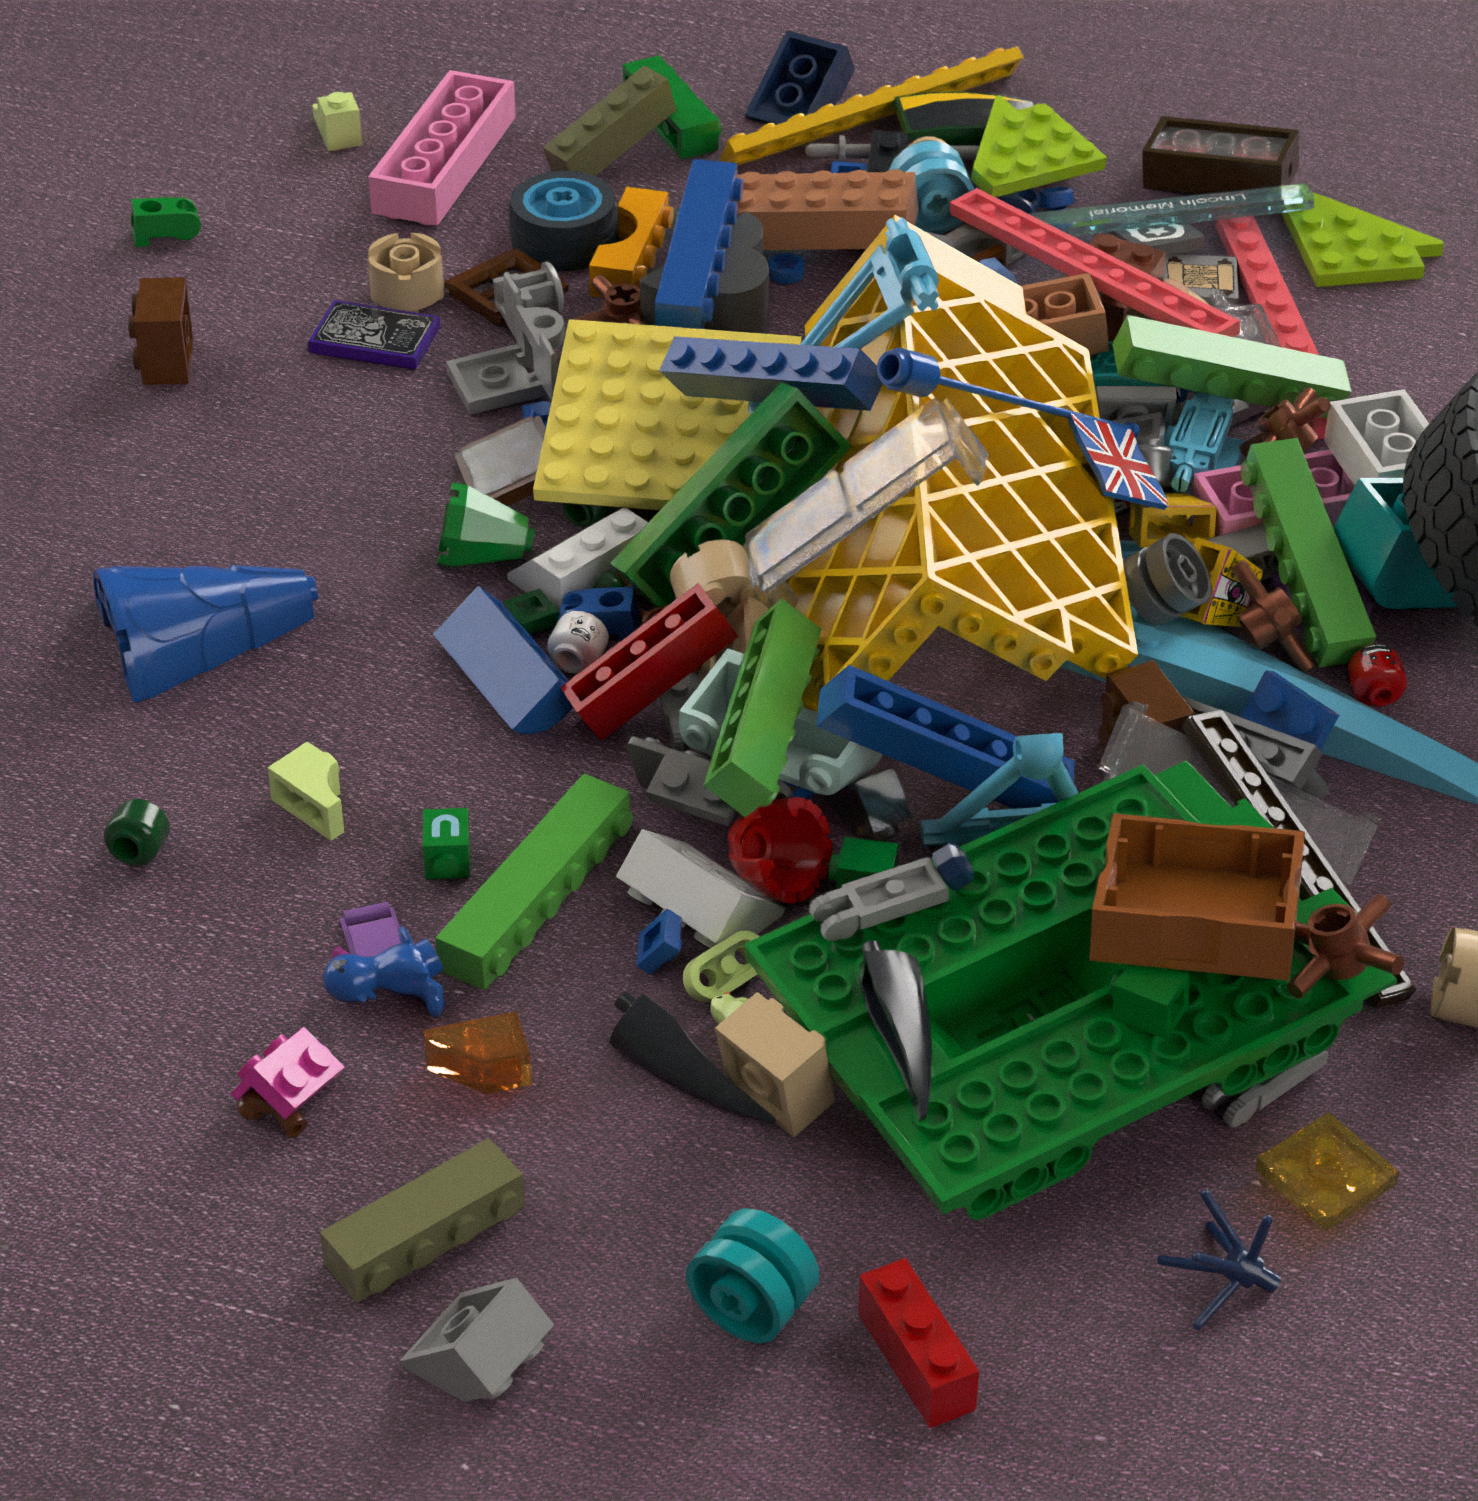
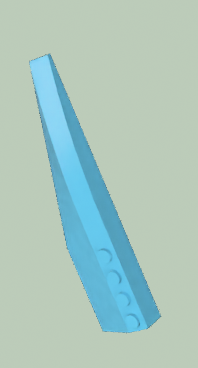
M1130 602L1138 656L1127 667L1154 660L1181 696L1238 717L1241 716L1265 670L1274 671L1340 715L1320 750L1323 754L1478 805L1477 762L1214 625L1203 624L1182 616L1164 625H1153L1146 621ZM1068 660L1060 666L1061 668L1106 682L1105 679Z

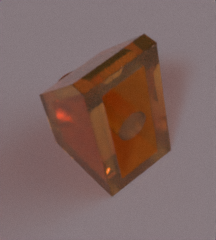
M517 1011L423 1030L425 1061L428 1070L483 1094L532 1085L530 1050Z

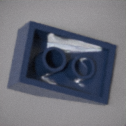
M786 30L744 114L745 117L765 124L774 123L778 125L786 122L794 115L803 113L806 116L815 113L824 105H835L842 97L855 71L848 47Z

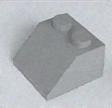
M516 1277L461 1292L399 1362L405 1370L463 1402L485 1397L492 1400L509 1388L513 1382V1378L510 1375L520 1364H524L534 1358L544 1346L541 1340L554 1326V1323Z

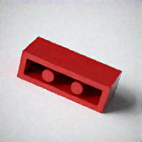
M903 1258L859 1275L858 1315L928 1427L932 1428L975 1411L977 1408L979 1369L907 1259Z

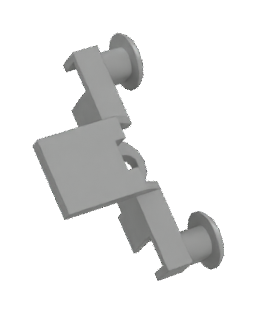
M542 262L541 270L521 275L518 273L510 275L506 272L503 277L493 279L495 304L518 344L446 361L447 374L469 415L548 396L552 402L559 368L557 354L554 350L563 343L565 328L563 317L560 315L564 309L562 283L556 269L549 262ZM534 362V372L528 374L525 368L533 367Z

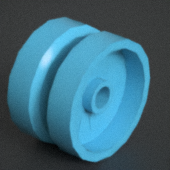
M938 141L918 142L905 148L893 160L889 170L897 169L904 172H915L919 208L915 226L925 232L944 234L957 228L963 221L950 215V202L974 190L959 153L950 145Z

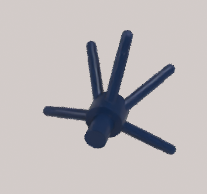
M1207 1189L1202 1190L1200 1196L1221 1230L1212 1221L1207 1222L1205 1226L1227 1253L1226 1258L1223 1259L1200 1252H1194L1192 1259L1160 1255L1157 1258V1263L1162 1266L1223 1274L1230 1280L1193 1321L1192 1327L1195 1330H1200L1239 1286L1250 1288L1255 1284L1273 1293L1281 1281L1280 1274L1265 1267L1264 1258L1259 1255L1272 1224V1217L1265 1215L1262 1218L1251 1247L1247 1249Z

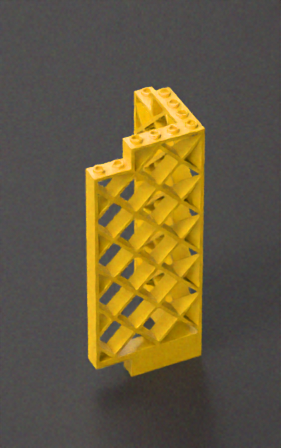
M894 215L892 219L897 222L900 217ZM907 222L909 228L916 231L922 238L938 274L937 291L940 296L937 298L939 306L934 311L927 307L922 312L918 309L913 299L911 301L915 310L913 314L861 348V350L876 365L886 351L895 348H905L927 354L937 360L940 367V376L1100 418L1089 350L1028 316L1025 310L1021 286ZM887 225L805 324V337L877 247L881 244L886 248L888 239L886 236L888 231ZM875 277L820 346H836L888 310ZM882 384L871 411L816 407L852 447L767 536V545L769 546L767 551L768 580L771 595L769 607L774 606L782 598L822 629L817 644L819 654L811 664L809 671L812 678L804 690L801 699L804 702V708L818 712L820 689L848 665L889 681L938 626L1045 681L1066 660L1106 680L1107 673L1126 668L1138 656L1113 498L1103 496L1098 479L1077 444L1067 418L939 384L926 397H917L893 391Z

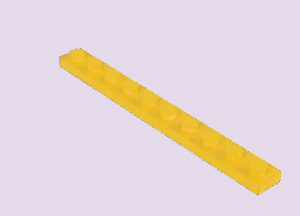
M1018 46L1007 50L998 48L985 57L979 59L970 57L958 66L949 69L947 66H943L933 71L930 75L921 78L918 75L912 76L902 84L891 87V85L882 86L873 94L867 96L858 94L849 98L845 103L836 106L833 104L824 105L815 113L806 116L800 113L778 125L774 123L766 124L758 129L757 132L748 135L738 133L727 140L719 159L721 162L737 163V166L896 114L892 103L896 96L927 92H962L1010 76L1024 57Z

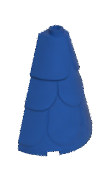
M231 565L228 569L210 566H190L186 568L113 566L94 569L95 572H93L95 601L104 626L111 625L117 639L123 676L133 703L153 698L204 671L212 670L251 648L257 649L314 618L312 601L318 600V590L314 577H306L302 569Z

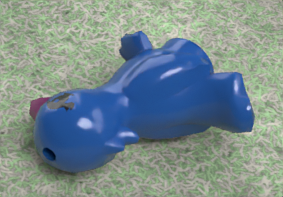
M402 926L398 928L400 944L389 947L375 956L350 954L342 948L335 946L332 951V960L327 964L323 974L324 986L327 992L335 999L348 1003H365L367 998L376 1000L375 990L382 988L395 994L418 997L425 1002L431 1016L439 1018L442 1015L443 1009L446 1006V1001L443 998V988L431 977L441 973L443 966L428 939L425 938L414 944L407 929Z

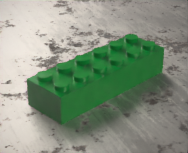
M781 382L610 564L655 608L670 605L676 600L670 582V573L675 562L683 554L686 553L689 558L700 551L698 547L700 544L713 540H730L742 545L744 551L751 555L848 452L852 445L797 388Z

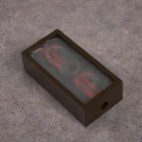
M1161 116L1142 150L1143 188L1220 197L1228 196L1229 198L1233 196V198L1244 199L1241 195L1243 194L1245 199L1282 203L1299 168V130Z

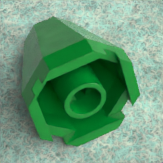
M451 483L448 495L452 496H450L449 503H446L438 552L446 551V555H439L436 566L458 568L520 560L523 551L531 552L535 528L528 527V517L469 485Z

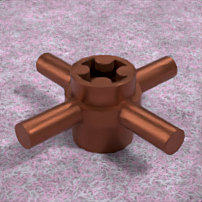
M603 275L596 276L592 281V286L605 299L602 302V309L572 319L648 325L641 318L640 288L625 283L612 286Z
M1305 388L1292 405L1287 399L1280 401L1258 420L1256 426L1261 432L1241 443L1240 452L1243 456L1247 457L1251 444L1298 438L1301 448L1305 452L1318 437L1308 423L1330 410L1329 401L1325 397L1317 399V393L1311 388Z
M1245 559L1234 565L1231 570L1254 603L1236 616L1257 649L1261 650L1278 639L1298 670L1306 672L1312 668L1315 663L1292 630L1302 623L1303 620L1287 594L1280 587L1268 594Z
M1376 894L1357 914L1348 905L1329 904L1313 912L1308 919V924L1296 921L1294 941L1308 945L1312 959L1287 983V989L1290 994L1296 998H1302L1323 976L1334 980L1350 979L1363 972L1367 965L1395 975L1401 973L1405 963L1404 958L1370 946L1366 933L1391 908L1388 898L1382 894Z

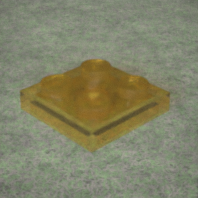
M1329 1112L1257 1158L1256 1171L1325 1231L1396 1186L1400 1172Z

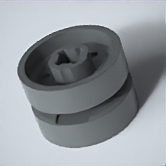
M1169 534L1152 543L1149 547L1130 555L1123 561L1129 600L1136 611L1153 625H1164L1183 613L1206 603L1210 599L1212 586L1205 562L1196 548L1179 534Z

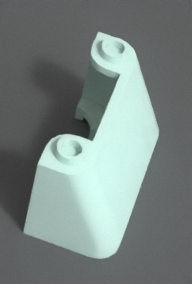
M727 648L680 709V735L690 748L713 756L745 654ZM803 707L794 723L796 734L787 747L785 755L788 757V762L779 775L780 780L818 794L831 795L875 768L883 754L816 727L818 712Z

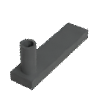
M1182 696L1195 712V715L1220 710ZM1224 711L1271 780L1297 789L1310 803H1318L1327 796L1329 786L1314 769L1323 755L1316 745ZM1192 743V744H1191V749H1193V750H1195V751H1198L1197 748H1196V747L1194 746V744Z

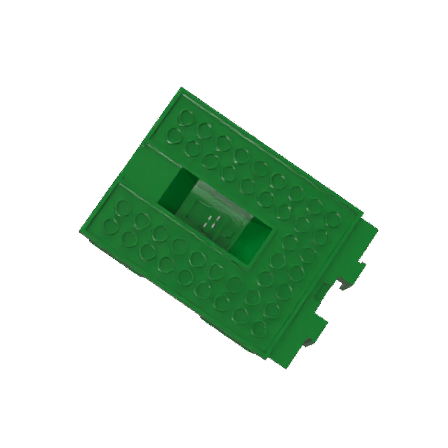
M1187 760L1155 775L1142 764L960 846L971 861L974 870V880L956 891L951 890L946 884L949 901L862 930L859 927L851 937L834 942H828L822 935L820 928L823 921H816L809 914L744 944L745 958L780 1004L783 1005L790 1017L808 1032L815 1030L825 1038L829 1073L859 1112L863 1110L942 1215L954 1209L962 1208L972 1220L987 1218L1080 1171L1089 1161L1094 1144L1100 1138L1209 1084L1214 1083L1226 1096H1233L1322 1053L1333 1046L1343 1021L1363 1010V1000L1397 984V978L1392 973L1367 965L1363 972L1350 979L1334 980L1323 976L1302 998H1296L1287 989L1288 980L1181 970L1189 973L1188 1008L1167 1039L1113 1019V997L1109 995V986L1116 971L1120 968L1124 970L1128 964L1090 960L1092 908L1099 876L1105 869L1106 845L1113 814L1178 819L1207 825H1242L1274 828L1245 798L1238 801L1237 806L1232 808ZM1331 887L1304 901L1299 898L1296 921L1308 924L1309 917L1317 909L1329 904H1348ZM869 941H878L882 950L909 953L918 959L931 1021L933 1052L932 1082L927 1118L920 1122L901 1073L885 1041L869 1019L859 985L864 959L862 946ZM1294 941L1290 980L1312 959L1309 946Z

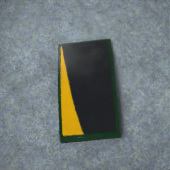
M927 92L896 96L892 103L903 132L908 133V140L915 141L925 136H933L942 139L948 145L973 146L975 144L980 146L995 97L998 95L975 92ZM1001 95L1017 110L1034 106L1031 101Z

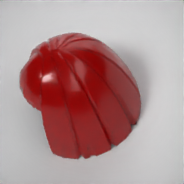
M788 797L772 801L764 808L759 806L747 817L741 816L730 827L727 839L730 848L728 852L730 862L742 880L763 896L782 903L802 902L815 893L814 888H819V882L824 880L829 868L826 863L831 862L832 839L827 837L831 831L826 817L820 815L822 813L821 809L812 803L811 800H805V798Z

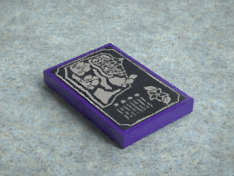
M334 300L308 341L309 352L417 369L441 327L440 316Z

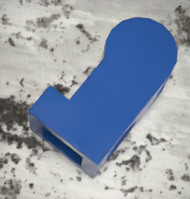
M634 587L575 590L565 594L562 598L558 621L565 613L571 611L590 613L601 620L607 629L608 635L618 634L620 642L639 628L637 620L639 610Z

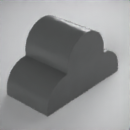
M746 211L737 217L736 225H729L732 226L731 245L729 249H723L726 250L725 269L723 273H717L720 275L718 297H711L714 300L713 317L711 322H705L704 329L768 333L769 265L763 256V227L754 215ZM665 264L640 279L641 318L648 325L655 326V299Z

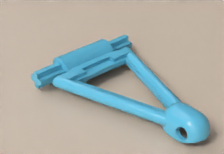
M901 217L897 222L890 218L886 222L888 228L886 232L888 238L886 248L881 244L877 247L800 345L820 346L874 277L888 310L834 347L863 348L915 312L911 303L913 299L918 309L922 312L927 307L933 311L938 308L937 298L940 296L937 291L938 274L922 238L916 231L909 228L904 218ZM749 401V414H752L762 402Z
M1052 733L1015 737L1012 745L1014 756L941 819L921 820V842H923V847L944 846L950 842L957 845L967 844L1056 804L1046 803L1041 804V807L988 810V808H984L1023 775L1033 780L1046 779L1057 802L1078 794L1062 762L1063 734Z

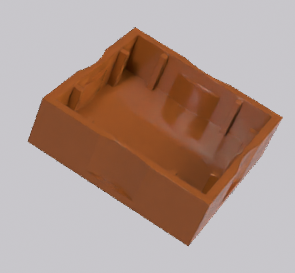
M1113 814L1106 845L1105 869L1099 876L1092 908L1090 960L1289 981L1301 884L1305 831L1242 825H1207L1178 819Z

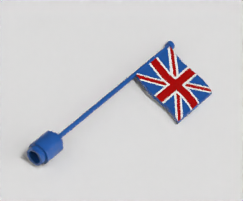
M905 348L888 350L880 357L877 364L878 378L888 389L917 397H926L939 384L1067 418L1077 444L1098 479L1103 496L1162 510L1168 507L1163 489L1143 457L1135 439L1139 434V426L1136 423L1127 422L1120 424L940 376L939 364L934 357Z

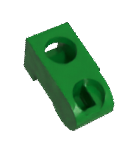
M188 198L131 199V234L135 247L149 246V238L174 236L179 240H189L197 236L201 230V221L197 207Z

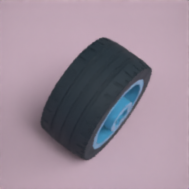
M578 171L541 173L521 182L512 192L509 202V228L513 249H519L540 264L542 262H549L556 271L565 272L586 269L589 267L599 245L617 242V202L611 186L609 187L608 183H605L604 180L602 181L596 176Z

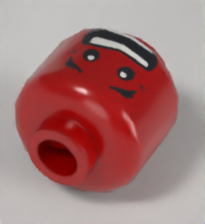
M1369 645L1357 651L1348 662L1347 676L1352 693L1359 702L1366 705L1386 706L1396 702L1404 694L1407 687V677L1401 658L1394 649L1384 645Z

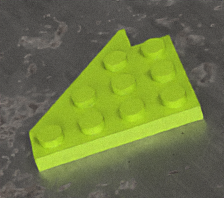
M998 95L993 103L970 180L982 191L994 197H999L1104 170L1107 157L1045 103L1017 110L1001 95Z
M1296 192L1285 195L1282 203H1279L1278 206L1316 287L1422 279L1425 266L1421 257L1442 256L1444 242L1440 239L1315 192Z

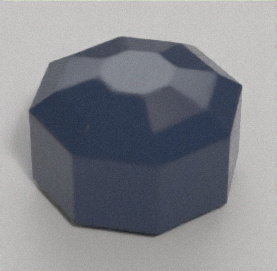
M950 842L933 853L932 859L935 867L951 890L956 891L974 880V870L971 861L957 844Z

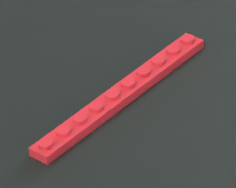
M978 188L950 202V215L1067 274L1069 277L1090 273L1097 291L1143 313L1149 318L1159 322L1230 337L1240 334V320Z
M1236 211L1230 214L1217 215L1216 230L1228 256L1236 257L1237 276L1268 344L1319 355L1252 212ZM1317 417L1308 423L1318 435L1316 440L1325 438L1327 418Z

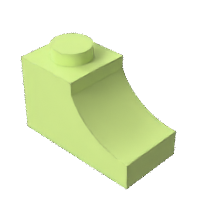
M334 92L328 96L318 97V103L312 104L313 117L328 151L362 146L360 113L352 92Z
M307 741L268 767L272 801L330 841L344 833L341 799L337 797L341 794L339 766L331 754L322 752Z

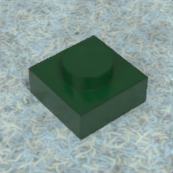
M540 589L503 601L505 607L529 635L555 626L558 623L559 610Z

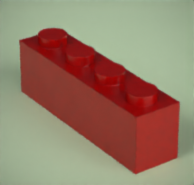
M697 583L560 688L576 712L602 741L739 636L700 584Z

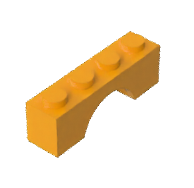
M626 187L618 204V236L625 240L598 246L589 264L590 296L603 298L592 286L593 279L598 275H603L612 286L625 283L640 288V279L647 275L648 268L654 267L657 248L663 247L666 228L670 229L673 224L674 208L669 207L668 192Z

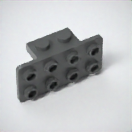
M630 737L626 747L637 781L640 786L647 789L646 793L649 801L728 827L731 826L734 818L738 819L743 816L703 786L711 761L701 754L690 750L681 752L668 748L654 738H645L643 740L637 737ZM778 779L777 784L780 785V790L773 801L793 797L792 790L788 785Z

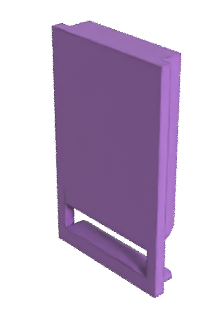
M388 902L343 911L344 918H340V924L350 954L375 956L389 947L400 944L398 937V928L400 926L394 908H390ZM391 916V917H389V918H384V919H380V920H375V921H370V922H366V923H361V924H356V925L348 926V929H347V925H351V924H355V923H360V922H364V921H369V920H374V919H378V918H383V917Z

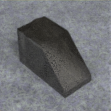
M894 768L864 775L834 794L823 795L826 802L856 837L871 833L875 840L888 837L900 832L898 823L912 818Z

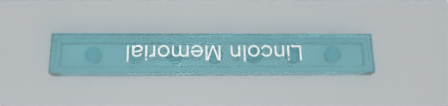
M1303 183L1027 214L1072 236L1310 210L1314 208V195L1307 184Z

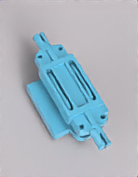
M1195 392L1193 399L1186 401L1177 425H1168L1164 435V446L1171 448L1173 451V459L1170 461L1173 479L1171 485L1167 487L1170 488V493H1186L1192 496L1194 473L1239 466L1243 456L1240 452V444L1245 442V440L1227 437L1232 425L1234 400Z

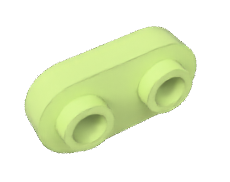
M739 931L691 960L683 972V983L688 994L699 1002L710 1003L714 997L723 995L725 992H731L756 976L757 972L745 958L744 944L760 936L751 931ZM735 951H739L743 955L744 964L737 962ZM700 973H703L708 977V987L704 986L701 983L699 977Z

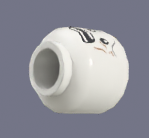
M571 611L565 613L556 624L548 639L547 649L558 668L568 673H580L603 655L608 645L609 635L604 624L594 615L584 611Z

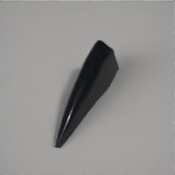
M869 941L862 946L864 959L859 985L869 1019L885 1041L901 1073L920 1122L927 1118L933 1057L931 1021L918 959L909 953L882 950L878 941Z
M627 992L619 995L615 1001V1007L623 1013V1016L612 1032L609 1040L610 1045L667 1083L699 1099L731 1112L772 1125L776 1122L774 1116L712 1063L672 1015L643 992L637 999Z

